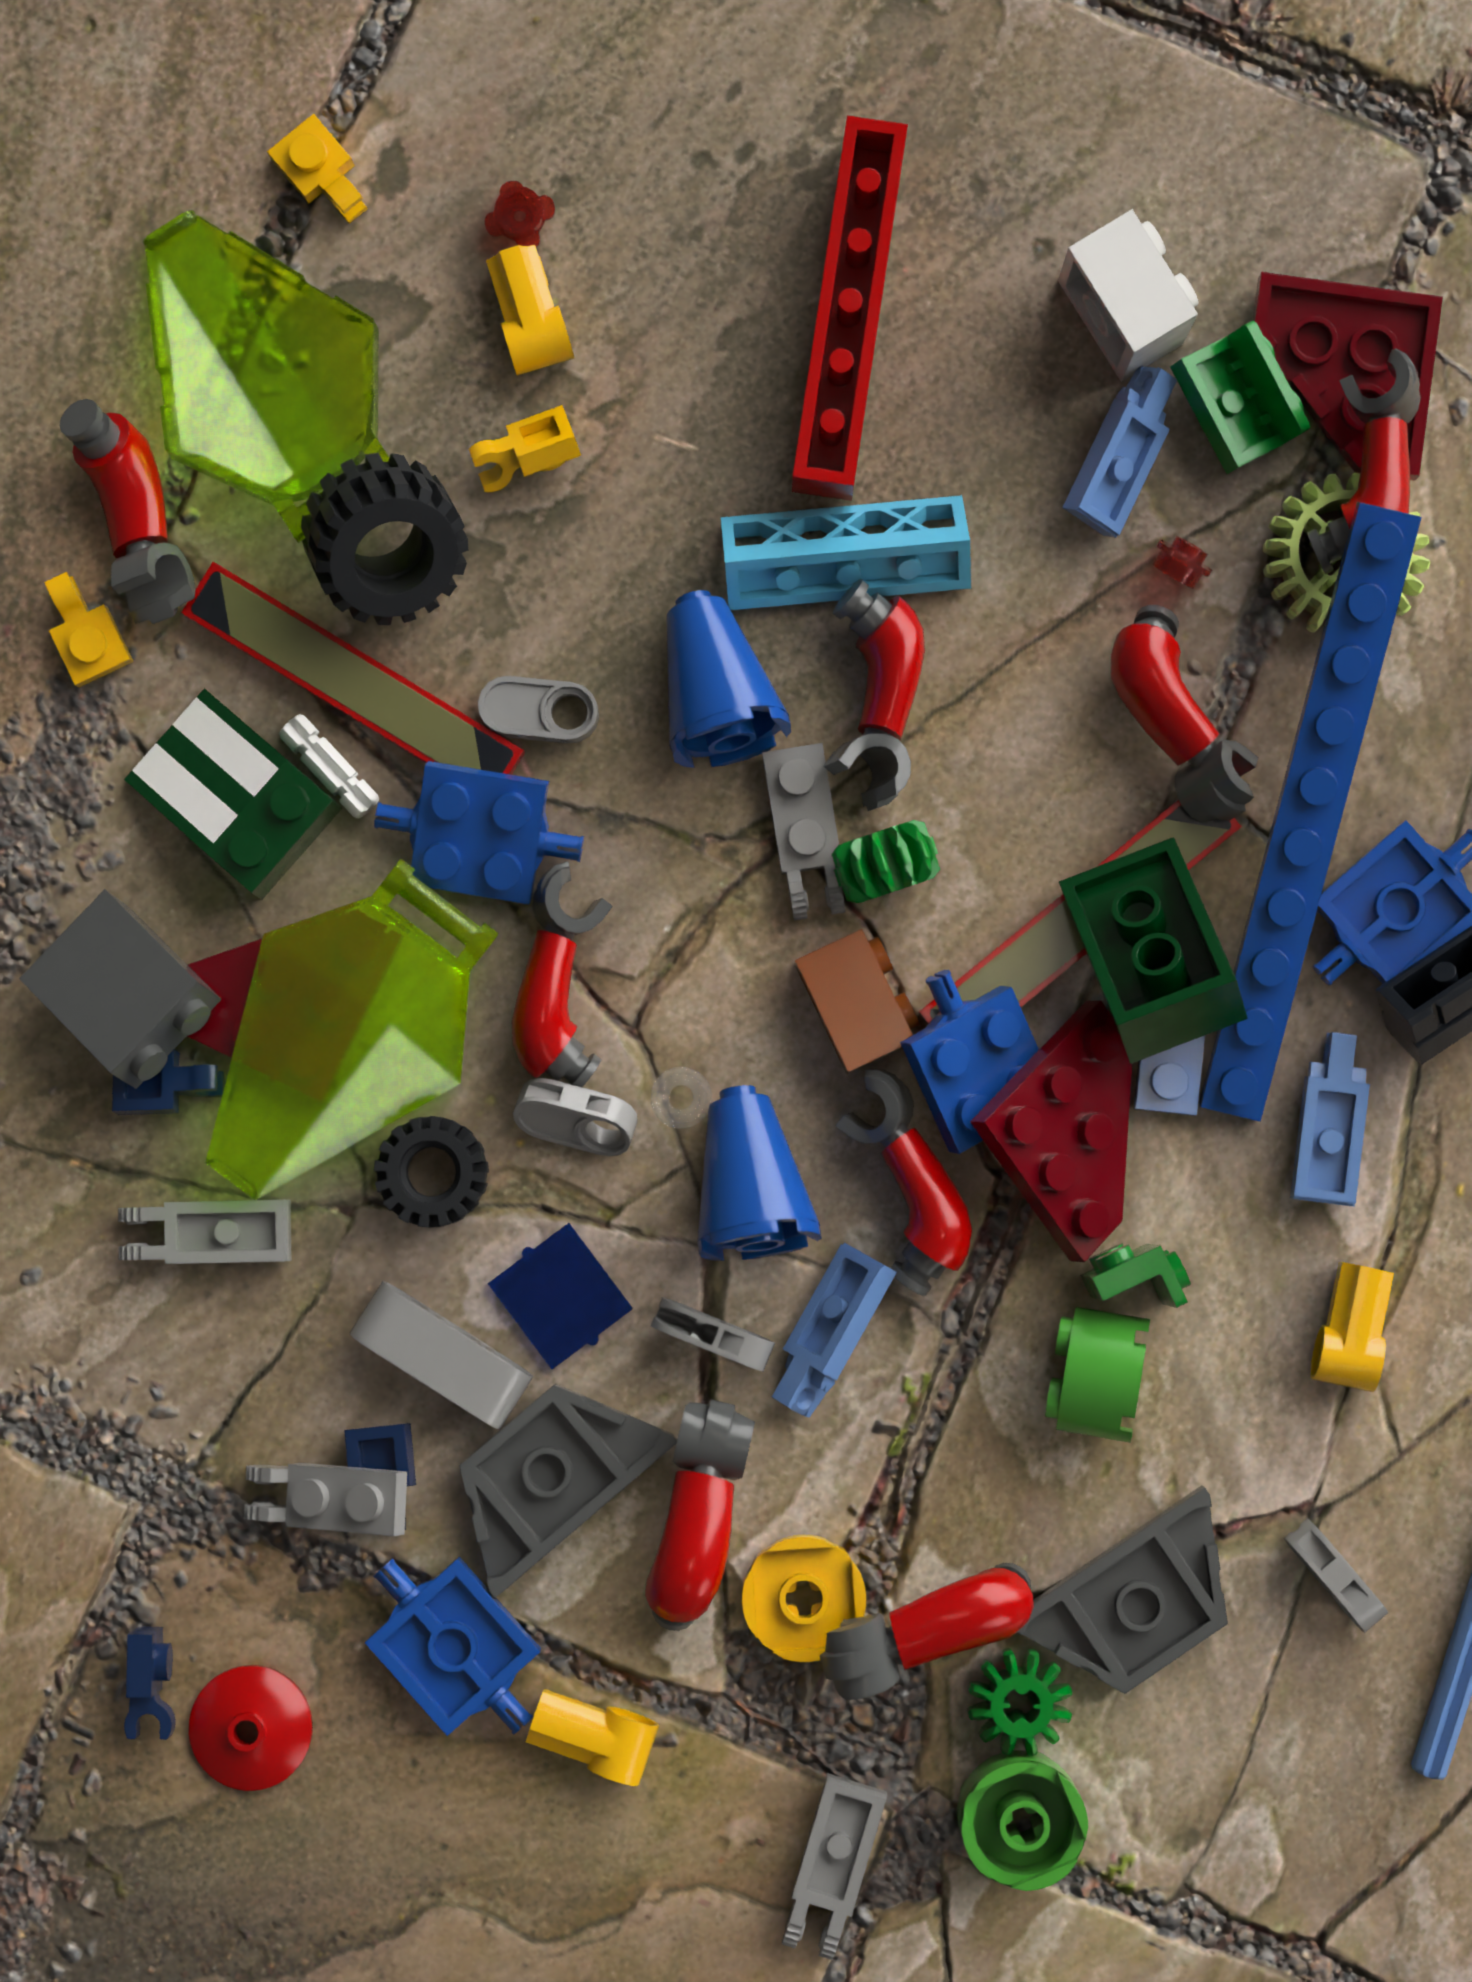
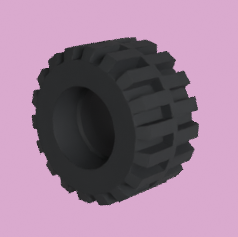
M379 453L365 454L364 464L356 466L353 459L340 464L343 473L335 478L328 472L319 481L324 491L321 494L311 492L306 502L311 515H303L301 520V530L305 536V539L302 540L304 550L325 595H329L333 605L341 612L349 609L353 619L364 623L370 615L374 616L377 625H391L392 617L401 616L404 623L416 620L414 612L423 607L430 613L440 606L436 598L441 593L450 596L457 587L452 576L464 574L467 562L462 553L469 551L468 538L463 530L465 526L444 486L437 476H431L427 467L415 460L409 466L404 455L391 453L388 462H383ZM394 521L413 524L408 538L394 551L375 557L356 554L360 541L375 527Z

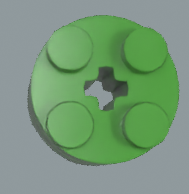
M1082 1307L1075 1308L1074 1318L1061 1317L1055 1355L1067 1357L1064 1378L1052 1377L1045 1417L1057 1419L1056 1430L1131 1443L1133 1429L1121 1427L1122 1416L1135 1418L1146 1344L1134 1343L1136 1330L1149 1332L1150 1319Z
M1013 1750L1011 1755L999 1753L978 1765L961 1786L957 1806L959 1830L969 1858L982 1874L1013 1889L1033 1891L1051 1886L1071 1872L1078 1861L1077 1859L1087 1837L1088 1817L1084 1802L1073 1781L1056 1762L1039 1752L1032 1756L1028 1755L1024 1750ZM1024 1807L1028 1814H1032L1029 1817L1031 1828L1020 1832L1018 1826L1015 1823H1011L1014 1820L1012 1812Z

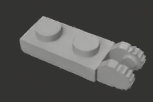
M823 743L762 752L781 875L786 874L794 921L807 919V911L809 910L807 892L803 889L800 872L824 868L826 880L824 888L827 906L831 909V914L845 913L842 886L839 887L834 873L836 868L832 853L839 845L827 769L823 767L826 763Z
M291 1200L164 1202V1207L118 1208V1222H125L127 1225L147 1224L149 1221H164V1245L127 1243L125 1246H119V1260L165 1259V1264L292 1261Z
M310 1463L288 1464V1466L246 1465V1480L253 1481L256 1484L287 1483L286 1505L273 1504V1502L254 1501L252 1504H244V1519L285 1522V1527L384 1536L405 1534L406 1471Z
M827 1773L792 1889L791 1897L794 1901L784 1930L782 1945L796 1948L804 1933L805 1917L809 1904L831 1910L827 1924L822 1930L818 1946L820 1948L819 1956L833 1960L846 1917H852L886 1803L887 1791Z

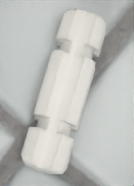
M299 714L289 720L279 732L280 738L295 754L299 752L302 754L300 760L334 796L338 794L341 796L339 802L353 817L359 819L369 813L379 801L378 794L364 779L359 781L356 778L358 773L325 737L319 738L317 736L319 731L304 715Z

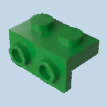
M1255 321L1242 325L1228 336L1181 358L1170 366L1226 474L1283 446L1310 429V423L1304 414L1303 404L1299 396L1291 389L1275 359V352L1271 343L1263 336Z
M1123 1243L1091 1257L1089 1261L1093 1269L1080 1275L1090 1296L1101 1301L1107 1300L1150 1279L1163 1305L1178 1308L1188 1303L1182 1290L1191 1285L1187 1272L1176 1252L1169 1253L1167 1250L1163 1251L1161 1245L1146 1243L1132 1250L1129 1244L1123 1246Z

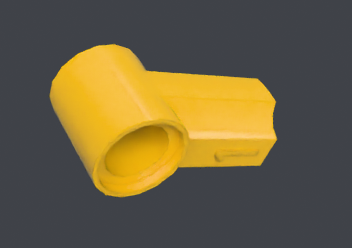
M517 245L501 250L495 256L487 259L488 270L505 321L500 324L516 375L519 376L574 359V353L559 305L554 307L548 288V280L536 246Z
M1345 1262L1338 1263L1327 1322L1318 1331L1312 1353L1310 1374L1313 1380L1369 1392L1376 1390L1385 1359L1386 1343L1381 1335L1394 1273Z
M544 1689L525 1742L586 1763L588 1770L608 1780L629 1786H638L659 1724L652 1719L626 1709L608 1706L604 1710L578 1699Z

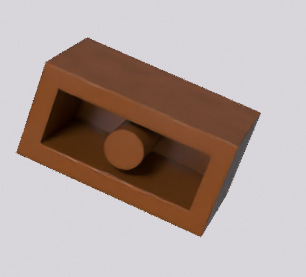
M863 929L795 960L794 965L846 1074L901 1049L900 1042L913 1035L911 1029L920 1026L906 994L903 992L894 997L884 974L892 971L893 967L880 939L876 937L868 941Z

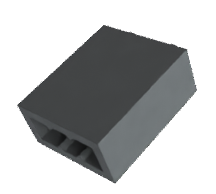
M106 889L97 896L19 978L111 1074L135 1089L143 1081L153 1078L163 1069L168 1055L187 1035L194 1034L206 1024L211 1010L222 1000L130 907Z

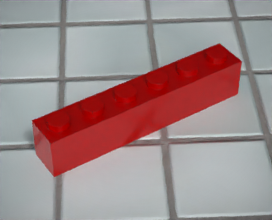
M847 115L792 477V492L852 501L908 124Z

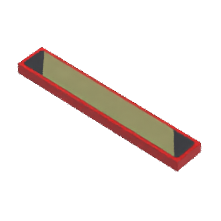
M214 561L197 586L195 598L188 601L181 612L186 618L424 763L431 761L512 775L525 754L523 749Z
M1177 800L1098 866L1174 837L1187 868L1190 870L1242 826L1235 818L1230 821L1214 819L1201 823L1192 818L1184 810L1180 801ZM1062 894L954 982L962 1001L976 1000L999 986L1012 987L1019 1005L1022 1007L1086 955L1064 895ZM932 1000L918 1013L929 1024L940 1011L935 1000Z

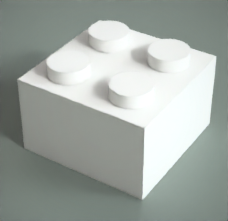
M1133 209L1068 247L1058 278L1059 284L1121 382L1132 376L1139 367H1147L1183 345L1198 315L1194 308L1198 306V299L1193 287L1183 274L1173 275L1162 257L1166 253V249L1159 233L1149 221L1141 224Z

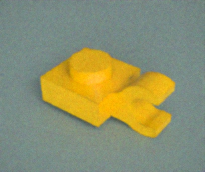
M314 113L267 151L273 163L308 204L323 193L349 224L368 209L362 201L363 197L344 176L355 166L352 158Z
M563 405L506 425L508 436L496 440H483L469 448L475 467L483 466L489 462L497 463L492 469L478 474L484 492L487 493L496 492L506 487L511 481L514 472L520 467L525 477L539 471L554 470L566 461L581 456Z
M67 572L44 582L56 608L65 623L50 629L49 633L75 686L82 687L134 662L107 606L103 604L89 611L74 577H70Z

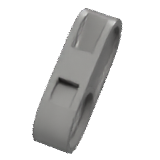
M516 676L497 677L486 684L481 690L478 699V711L486 727L496 734L507 738L578 743L593 733L599 720L598 705L593 694L583 685L573 682ZM573 696L585 703L587 707L586 720L575 729L567 730L560 728L553 720L552 711L554 705L564 697Z
M546 1078L531 1079L524 1083L513 1111L515 1123L528 1135L604 1156H616L626 1152L631 1144L638 1122L637 1113L633 1107L620 1098ZM593 1121H605L614 1125L619 1130L605 1129Z
M662 1297L659 1310L651 1323L653 1328L762 1372L765 1370L775 1342L665 1297Z
M1308 1518L1300 1524L1296 1531L1290 1532L1284 1538L1298 1558L1364 1633L1388 1614L1381 1601L1325 1535Z

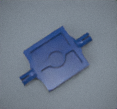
M428 761L425 765L421 796L414 809L378 802L375 813L377 817L374 820V828L410 833L413 856L409 885L523 904H530L532 900L536 870L545 855L580 862L584 844V836L579 837L548 831L549 825L545 807L549 781Z
M1405 820L1321 893L1317 911L1333 928L1339 944L1312 966L1317 975L1322 974L1338 960V963L1321 977L1326 984L1332 985L1333 981L1356 962L1369 969L1384 984L1472 926V893L1467 889L1463 875L1460 872L1472 860V846L1463 854L1461 853L1472 842V830L1468 829L1463 836L1442 852L1440 849L1426 843L1408 821Z
M943 970L935 973L934 976L928 977L925 981L940 1012L925 1029L905 1039L900 1044L948 1151L961 1154L983 1141L970 1121L1035 1055L1039 1048L1012 987L999 986L976 1000L962 1001L952 979L951 971Z
M460 1556L436 1578L420 1583L418 1586L411 1581L393 1558L373 1576L398 1604L395 1606L389 1620L369 1637L365 1644L446 1736L453 1732L470 1715L486 1710L488 1707L492 1708L512 1731L513 1735L533 1718V1715L528 1713L508 1689L516 1674L540 1653L541 1648L501 1602L490 1593L485 1584Z

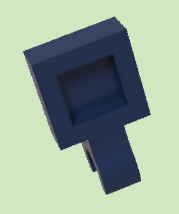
M174 1049L168 1055L163 1069L153 1078L143 1081L137 1089L113 1075L112 1111L117 1115L178 1114L179 1095L204 1098L224 1097L225 1072L218 1071L217 1065L179 1066L180 1053Z
M411 1423L344 1430L348 1467L406 1471L407 1486L416 1485Z
M137 1627L127 1634L126 1698H130L129 1712L124 1722L127 1739H136L140 1735V1719L145 1714L154 1715L159 1720L160 1739L167 1740L172 1736L175 1729V1714L172 1708L159 1696V1691L162 1689V1681H170L173 1666L171 1643H163V1627Z

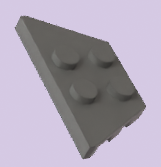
M555 1383L459 1465L465 1492L469 1497L473 1514L472 1521L477 1542L480 1543L490 1593L495 1598L498 1597L676 1445L677 1438L668 1431Z
M1201 1485L1033 1600L1034 1608L1029 1621L1017 1633L1030 1638L1062 1659L1098 1677L1099 1680L1126 1694L1227 1625L1225 1599L1221 1591L1218 1548L1214 1540L1211 1518V1497L1206 1488Z

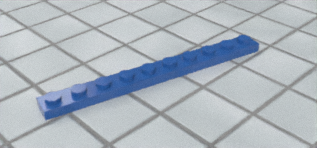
M1361 502L1356 504L1233 971L1248 1019L1218 1030L1199 1100L1200 1107L1261 1122L1422 518L1420 516Z

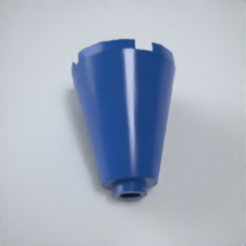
M706 590L692 591L680 596L675 602L676 606L671 608L666 616L669 746L674 762L684 767L695 768L692 757H709L711 767H718L748 760L762 754V752L771 750L776 746L774 735L781 730L786 737L791 733L789 714L725 599L719 596H711V593Z
M751 1085L734 1086L721 1090L719 1092L720 1099L712 1102L708 1108L697 1237L699 1255L704 1259L725 1261L723 1249H736V1251L741 1252L742 1260L757 1259L785 1254L808 1247L807 1236L819 1241L822 1239L819 1220L770 1097L764 1094H757L756 1087Z

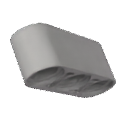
M382 1281L350 1331V1335L362 1345L481 1421L497 1429H501L533 1378V1375L520 1365L412 1296L385 1281Z

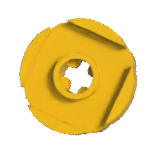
M793 1535L777 1540L767 1549L757 1554L743 1583L742 1607L748 1628L765 1647L789 1661L815 1662L821 1660L820 1655L825 1652L828 1632L840 1628L841 1622L845 1619L864 1617L866 1590L859 1568L844 1548L823 1537ZM809 1581L811 1590L821 1591L822 1602L813 1603L811 1614L799 1615L797 1605L787 1604L786 1593L796 1591L797 1582Z

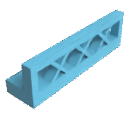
M962 495L720 517L727 597L730 610L839 601L859 579H863L869 585L867 593L870 596L875 593H879L881 596L971 589L970 536ZM952 518L953 523L952 527L930 529L921 525L929 520ZM882 525L888 528L884 533L867 534L861 531L865 526ZM821 530L827 533L825 537L820 539L807 540L800 536L808 531ZM761 536L767 539L762 544L735 546V538Z

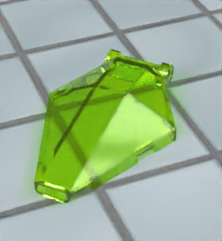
M193 210L186 211L147 235L143 240L149 283H146L155 368L160 374L163 405L160 406L165 450L172 460L273 505L299 543L305 539L301 530L302 516L311 514L306 502L296 507L294 502L308 499L311 492L317 493L323 488L319 481L328 472L336 478L343 473L340 464L350 459H353L356 466L361 464L365 454L379 453L383 462H388L389 460L388 454L378 441L379 328L374 319L336 295L332 298L307 283L302 274L231 231L227 234L196 215Z
M402 858L396 863L372 896L264 933L262 936L205 1160L207 1166L253 1200H257L461 1084L470 971L499 933L485 922L479 926L413 875L416 869ZM396 894L400 895L465 945L456 958L438 942L388 906Z

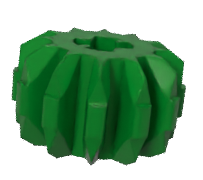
M911 820L838 845L832 853L836 868L834 873L839 887L842 886L847 901L862 903L933 879L940 871L936 856L939 853L933 836L930 837L925 822Z
M1006 1648L1002 1650L1005 1669L999 1672L993 1663L987 1659L980 1664L984 1675L991 1680L990 1684L979 1681L969 1682L967 1688L969 1693L986 1701L968 1707V1716L970 1720L976 1721L989 1719L978 1733L981 1740L985 1743L993 1740L1003 1731L1000 1740V1750L1003 1754L1011 1755L1017 1738H1022L1027 1754L1031 1756L1036 1755L1038 1746L1034 1739L1035 1735L1041 1732L1051 1744H1056L1060 1739L1056 1730L1049 1724L1051 1719L1061 1723H1069L1071 1721L1072 1713L1070 1710L1053 1703L1072 1696V1689L1068 1683L1050 1685L1061 1671V1668L1055 1661L1047 1663L1036 1673L1039 1664V1653L1037 1650L1028 1649L1022 1666H1017L1016 1657L1012 1649ZM1014 1689L1021 1695L1026 1694L1029 1690L1035 1692V1695L1028 1697L1033 1706L1032 1709L1026 1714L1018 1708L1007 1713L1004 1709L1011 1707L1006 1697L1009 1692Z

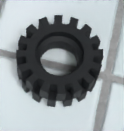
M436 1116L417 1117L410 1119L404 1125L397 1126L391 1131V1136L387 1140H383L378 1149L381 1151L379 1158L375 1160L374 1171L377 1172L376 1189L378 1193H381L384 1199L383 1203L388 1210L393 1211L404 1222L428 1228L456 1223L463 1219L470 1211H473L479 1204L478 1201L482 1194H485L488 1184L486 1183L487 1173H489L488 1162H486L484 1155L485 1150L481 1142H478L473 1136L474 1133L456 1121ZM435 1147L444 1150L452 1158L455 1165L456 1173L453 1184L446 1192L438 1196H426L419 1193L409 1180V1164L415 1154L425 1148Z

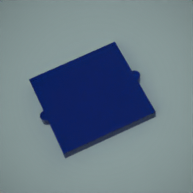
M570 1222L536 1248H524L522 1251L523 1257L488 1283L551 1369H554L587 1343L592 1346L596 1345L599 1342L598 1335L633 1309Z

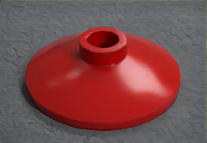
M238 1666L217 1675L199 1693L190 1713L189 1740L198 1763L214 1780L237 1790H263L284 1781L303 1762L312 1740V1714L303 1692L286 1675L265 1666ZM247 1720L256 1725L258 1737L255 1741L244 1742L238 1737L236 1729L239 1722Z

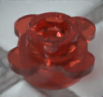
M508 181L500 188V195L496 200L494 211L488 213L485 217L486 230L493 237L503 235L515 241L517 245H535L537 248L540 245L539 233L545 221L552 219L555 215L554 202L549 196H538L533 190L523 187L518 181ZM516 212H524L526 214L525 219L517 221L514 218Z
M1178 535L1172 544L1161 539L1156 545L1161 551L1153 565L1163 573L1192 589H1195L1203 575L1209 577L1213 571L1203 563L1208 553Z

